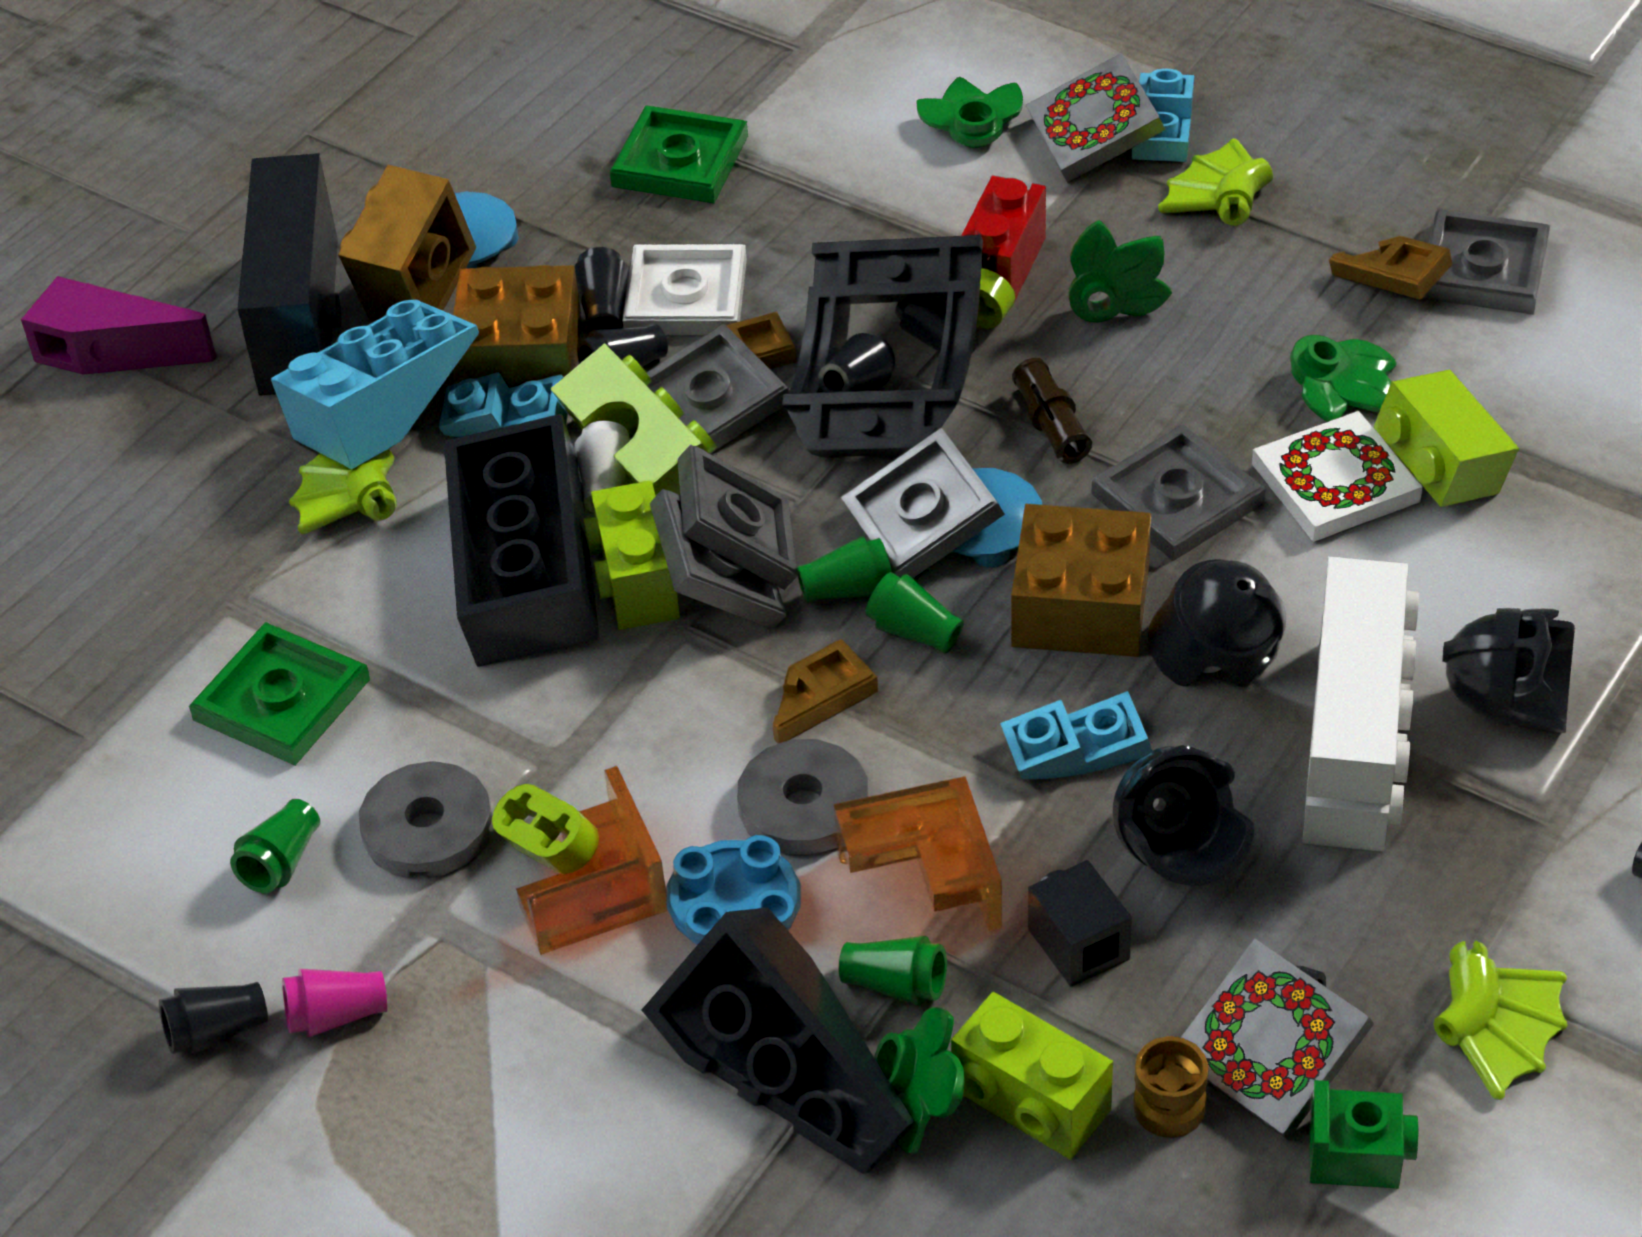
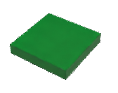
M645 105L609 172L611 187L715 204L748 138L747 121Z
M265 622L189 705L193 721L296 766L370 681V676L366 664Z

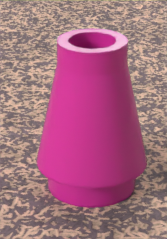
M299 968L298 976L282 978L283 1004L287 1028L290 1034L305 1031L307 1037L310 1038L366 1016L387 1012V994L382 971L366 973Z

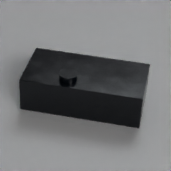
M320 153L252 158L237 310L259 396L276 395L270 378L289 369L290 362L295 358L308 353H318L331 346L332 328L341 327L340 299L338 293H334L338 238Z
M562 414L444 441L457 619L477 667L599 640L591 560L583 519L586 517L577 456Z

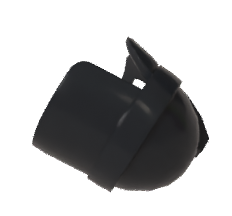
M1222 559L1202 561L1191 566L1181 575L1174 584L1170 595L1154 614L1148 632L1150 651L1161 672L1177 685L1189 686L1211 665L1230 669L1232 681L1239 687H1246L1256 675L1264 671L1277 657L1280 640L1286 628V611L1282 599L1266 577L1251 565Z
M1497 608L1496 613L1482 616L1466 624L1452 640L1444 642L1442 662H1446V677L1449 687L1460 702L1475 713L1486 717V722L1505 726L1514 724L1549 732L1566 733L1575 625L1569 621L1553 620L1559 614V610L1524 609L1521 611V608Z
M1184 745L1157 748L1151 754L1139 759L1122 777L1113 801L1114 827L1125 849L1135 859L1148 866L1163 878L1187 886H1201L1213 883L1232 872L1249 852L1254 837V824L1248 817L1234 808L1232 793L1229 784L1235 778L1232 766L1207 752ZM1158 798V805L1153 807L1154 800Z

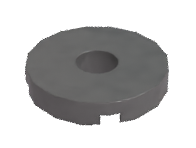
M818 739L788 740L767 747L748 762L738 780L737 803L739 817L750 836L764 835L772 838L778 843L781 853L788 855H816L841 846L852 837V830L859 825L860 821L863 824L869 813L868 777L859 760L839 745ZM798 791H812L820 796L814 802L808 804H796L787 799L791 794Z
M429 761L409 764L382 777L367 792L359 810L360 834L363 846L375 864L398 876L410 877L409 871L416 873L426 872L428 878L446 875L467 865L486 846L490 836L489 826L492 821V812L488 792L476 775L454 764ZM434 813L442 816L436 824L429 827L421 828L410 824L416 817L423 814Z

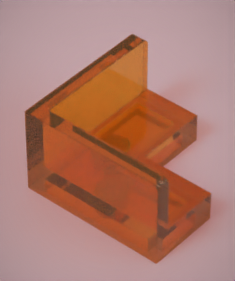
M617 766L604 770L608 802L579 811L598 829L599 843L593 857L584 867L573 873H560L516 888L519 906L540 955L668 911L662 860ZM561 833L563 840H565L567 836Z
M966 776L833 804L837 853L840 863L848 864L850 873L917 859L934 912L978 902L988 931L1002 928V880Z

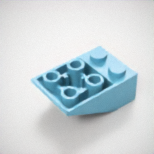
M405 300L392 305L386 311L387 315L375 322L343 332L338 337V342L322 351L304 354L290 362L289 369L270 378L293 439L350 469H354L401 442L479 334L477 325L419 300Z

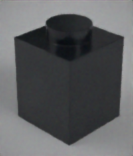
M1089 860L1066 870L1050 872L1040 879L1038 883L1028 887V930L1070 987L1130 960L1132 917Z

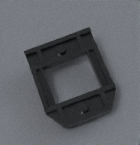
M981 235L812 243V255L815 257L813 286H810L808 290L802 346L789 394H783L782 406L788 411L797 428L796 432L810 454L819 457L903 455L942 428L959 402L971 360L980 295L983 238ZM947 300L941 351L931 389L829 393L822 391L818 382V374L820 369L832 360L847 341L851 304Z

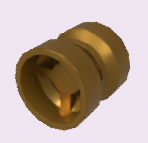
M1161 1037L1144 1045L1137 1054L1133 1109L1137 1121L1145 1130L1157 1136L1175 1138L1185 1136L1194 1131L1204 1119L1208 1063L1205 1054L1196 1044L1180 1037Z

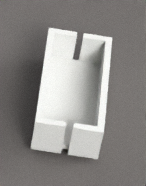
M1328 556L1302 844L1384 852L1387 825L1401 826L1404 785H1395L1393 781L1407 782L1410 742L1407 741V734H1400L1398 730L1410 731L1413 705V690H1410V684H1402L1401 679L1413 680L1416 655V640H1413V636L1404 635V630L1416 631L1419 591L1407 590L1408 563Z

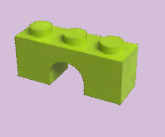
M604 343L550 388V390L581 430L592 422L612 421L624 426L628 430L629 435L635 434L624 447L613 455L632 483L652 480L655 496L662 489L680 495L677 458L690 444L699 447L709 454L717 446L695 420L687 426L682 423L679 418L684 415V412L663 387H660L654 393L647 387L652 382L651 378L630 354L621 360Z

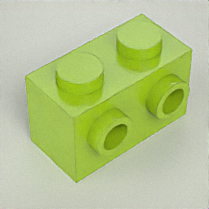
M1450 369L1392 381L1373 426L1440 507L1499 494L1519 451V447Z
M652 480L591 491L594 517L583 519L589 554L601 553L602 561L593 562L600 599L611 597L618 630L680 619L677 592H675L650 507V502L656 497Z
M994 991L951 1039V1052L959 1058L964 1068L965 1083L963 1096L1069 1160L1075 1156L1112 1110L1113 1060Z

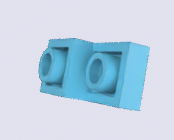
M1157 69L1151 73H1140L1139 83L1159 115L1165 130L1133 147L1132 159L1187 162L1194 75H1182L1181 72L1174 69Z
M497 372L475 379H465L457 384L447 386L439 428L444 435L463 437L562 414L566 424L568 413L550 390L564 377L562 374L537 381H527L519 386L509 388L500 373Z
M1128 691L1068 715L1062 700H1058L1000 723L1021 779H1049L1091 773L1138 760L1152 752L1149 739Z

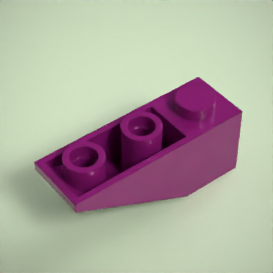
M59 276L53 280L21 319L34 362L82 375L212 362L216 357L205 313Z

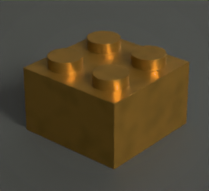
M388 164L377 185H373L368 191L365 207L353 229L347 231L344 235L338 256L369 321L375 322L386 316V311L392 305L405 300L416 299L443 311L457 286L459 269L467 267L477 247L449 179Z
M574 265L459 269L453 315L477 325L479 334L453 369L456 384L465 379H475L499 372L507 386L512 388L527 381H537L559 374L565 377L577 367V345L580 339L582 316Z
M1025 504L1011 593V647L1139 657L1149 571L1151 513Z

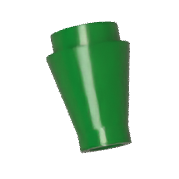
M864 536L843 545L811 563L796 567L798 582L806 603L823 599L871 597L880 580L887 573L892 572L882 540L876 538L866 541Z
M892 572L887 573L874 589L865 611L867 617L876 621L875 628L877 630L934 647L944 654L948 653L954 646L964 626V620L953 615L908 574L899 577Z
M291 799L281 810L239 837L234 843V854L230 859L231 869L236 878L247 888L259 893H269L275 888L286 886L291 880L312 834L320 826V817L314 807L301 799Z
M927 936L866 943L846 942L842 947L839 957V978L843 984L858 985L920 1006L924 1000H938L944 989L947 973L946 951L942 944L930 943Z

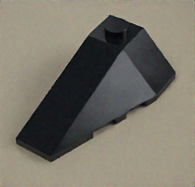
M768 907L726 912L641 1009L685 1063L703 1074L711 1072L738 1089L737 1095L752 1105H763L792 1123L795 1132L862 1174L869 1173L915 1124L811 956Z

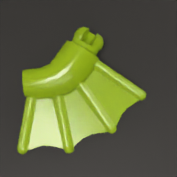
M1230 139L1219 150L1201 156L1194 155L1190 167L1185 172L1168 179L1167 186L1170 191L1164 201L1159 203L1158 210L1164 214L1217 210L1220 219L1229 226L1242 225L1250 216L1254 194L1273 180L1272 169L1264 158L1253 159L1237 139Z
M387 449L354 469H350L321 453L308 464L300 466L299 474L302 475L303 480L300 488L289 500L290 506L300 513L299 533H310L358 510L377 521H382L392 516L396 510L397 501L393 494V489L386 479V475L394 463L392 452Z
M1475 940L1473 948L1467 950L1465 941L1457 943L1449 953V960L1452 964L1449 969L1452 1001L1449 1007L1434 1019V1029L1443 1042L1450 1046L1459 1045L1490 1095L1496 1100H1502L1505 1097V1091L1513 1080L1525 1074L1533 1072L1543 1073L1545 1071L1544 1052L1548 1041L1560 1031H1564L1568 1026L1567 1021L1564 1019L1559 999L1562 985L1566 982L1567 976L1564 972L1555 970L1496 968L1495 962L1488 958V950L1483 943Z

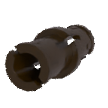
M1041 358L1024 360L1014 369L1012 381L1019 388L1029 406L1028 417L1035 429L1044 431L1057 459H1060L1062 463L1072 464L1082 460L1089 454L1092 448V440L1089 435L1087 436L1075 416L1076 404L1068 391L1058 387L1049 372V367Z

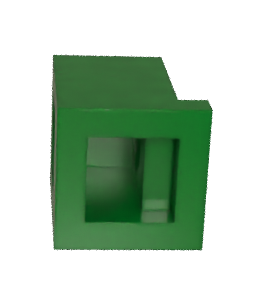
M1314 1080L1309 1120V1183L1399 1189L1403 1160L1417 1159L1419 1134L1418 1116L1403 1115V1093L1329 1089V1081Z

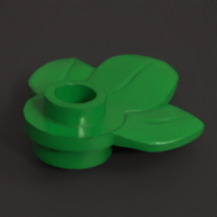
M957 77L947 88L942 99H918L916 101L917 113L925 124L948 131L951 138L956 142L970 148H980L997 140L1002 134L1003 124L1020 114L1023 108V94L1021 88L1015 82L997 87L986 94L966 79Z
M1097 220L1088 226L1079 236L1070 253V262L1076 275L1068 291L1069 303L1073 312L1085 321L1098 323L1108 321L1118 314L1131 316L1146 315L1161 307L1172 294L1171 288L1160 279H1157L1164 265L1165 255L1164 242L1161 236L1146 237L1117 247L1113 235L1103 222ZM1096 292H1104L1108 295L1107 298L1101 301L1093 302L1088 300Z
M1307 335L1300 338L1295 343L1290 354L1291 372L1295 380L1302 385V398L1316 415L1326 422L1342 417L1347 405L1379 413L1391 384L1387 375L1397 365V362L1390 353L1373 343L1359 339L1336 342L1322 335Z
M938 1007L926 1010L913 1030L906 1029L900 1034L893 1032L886 1034L880 1041L874 1056L915 1122L897 1142L902 1150L914 1154L921 1147L925 1127L931 1115L944 1118L953 1114L959 1106L964 1093V1068L959 1058L947 1050L953 1031L954 1017L947 1010Z

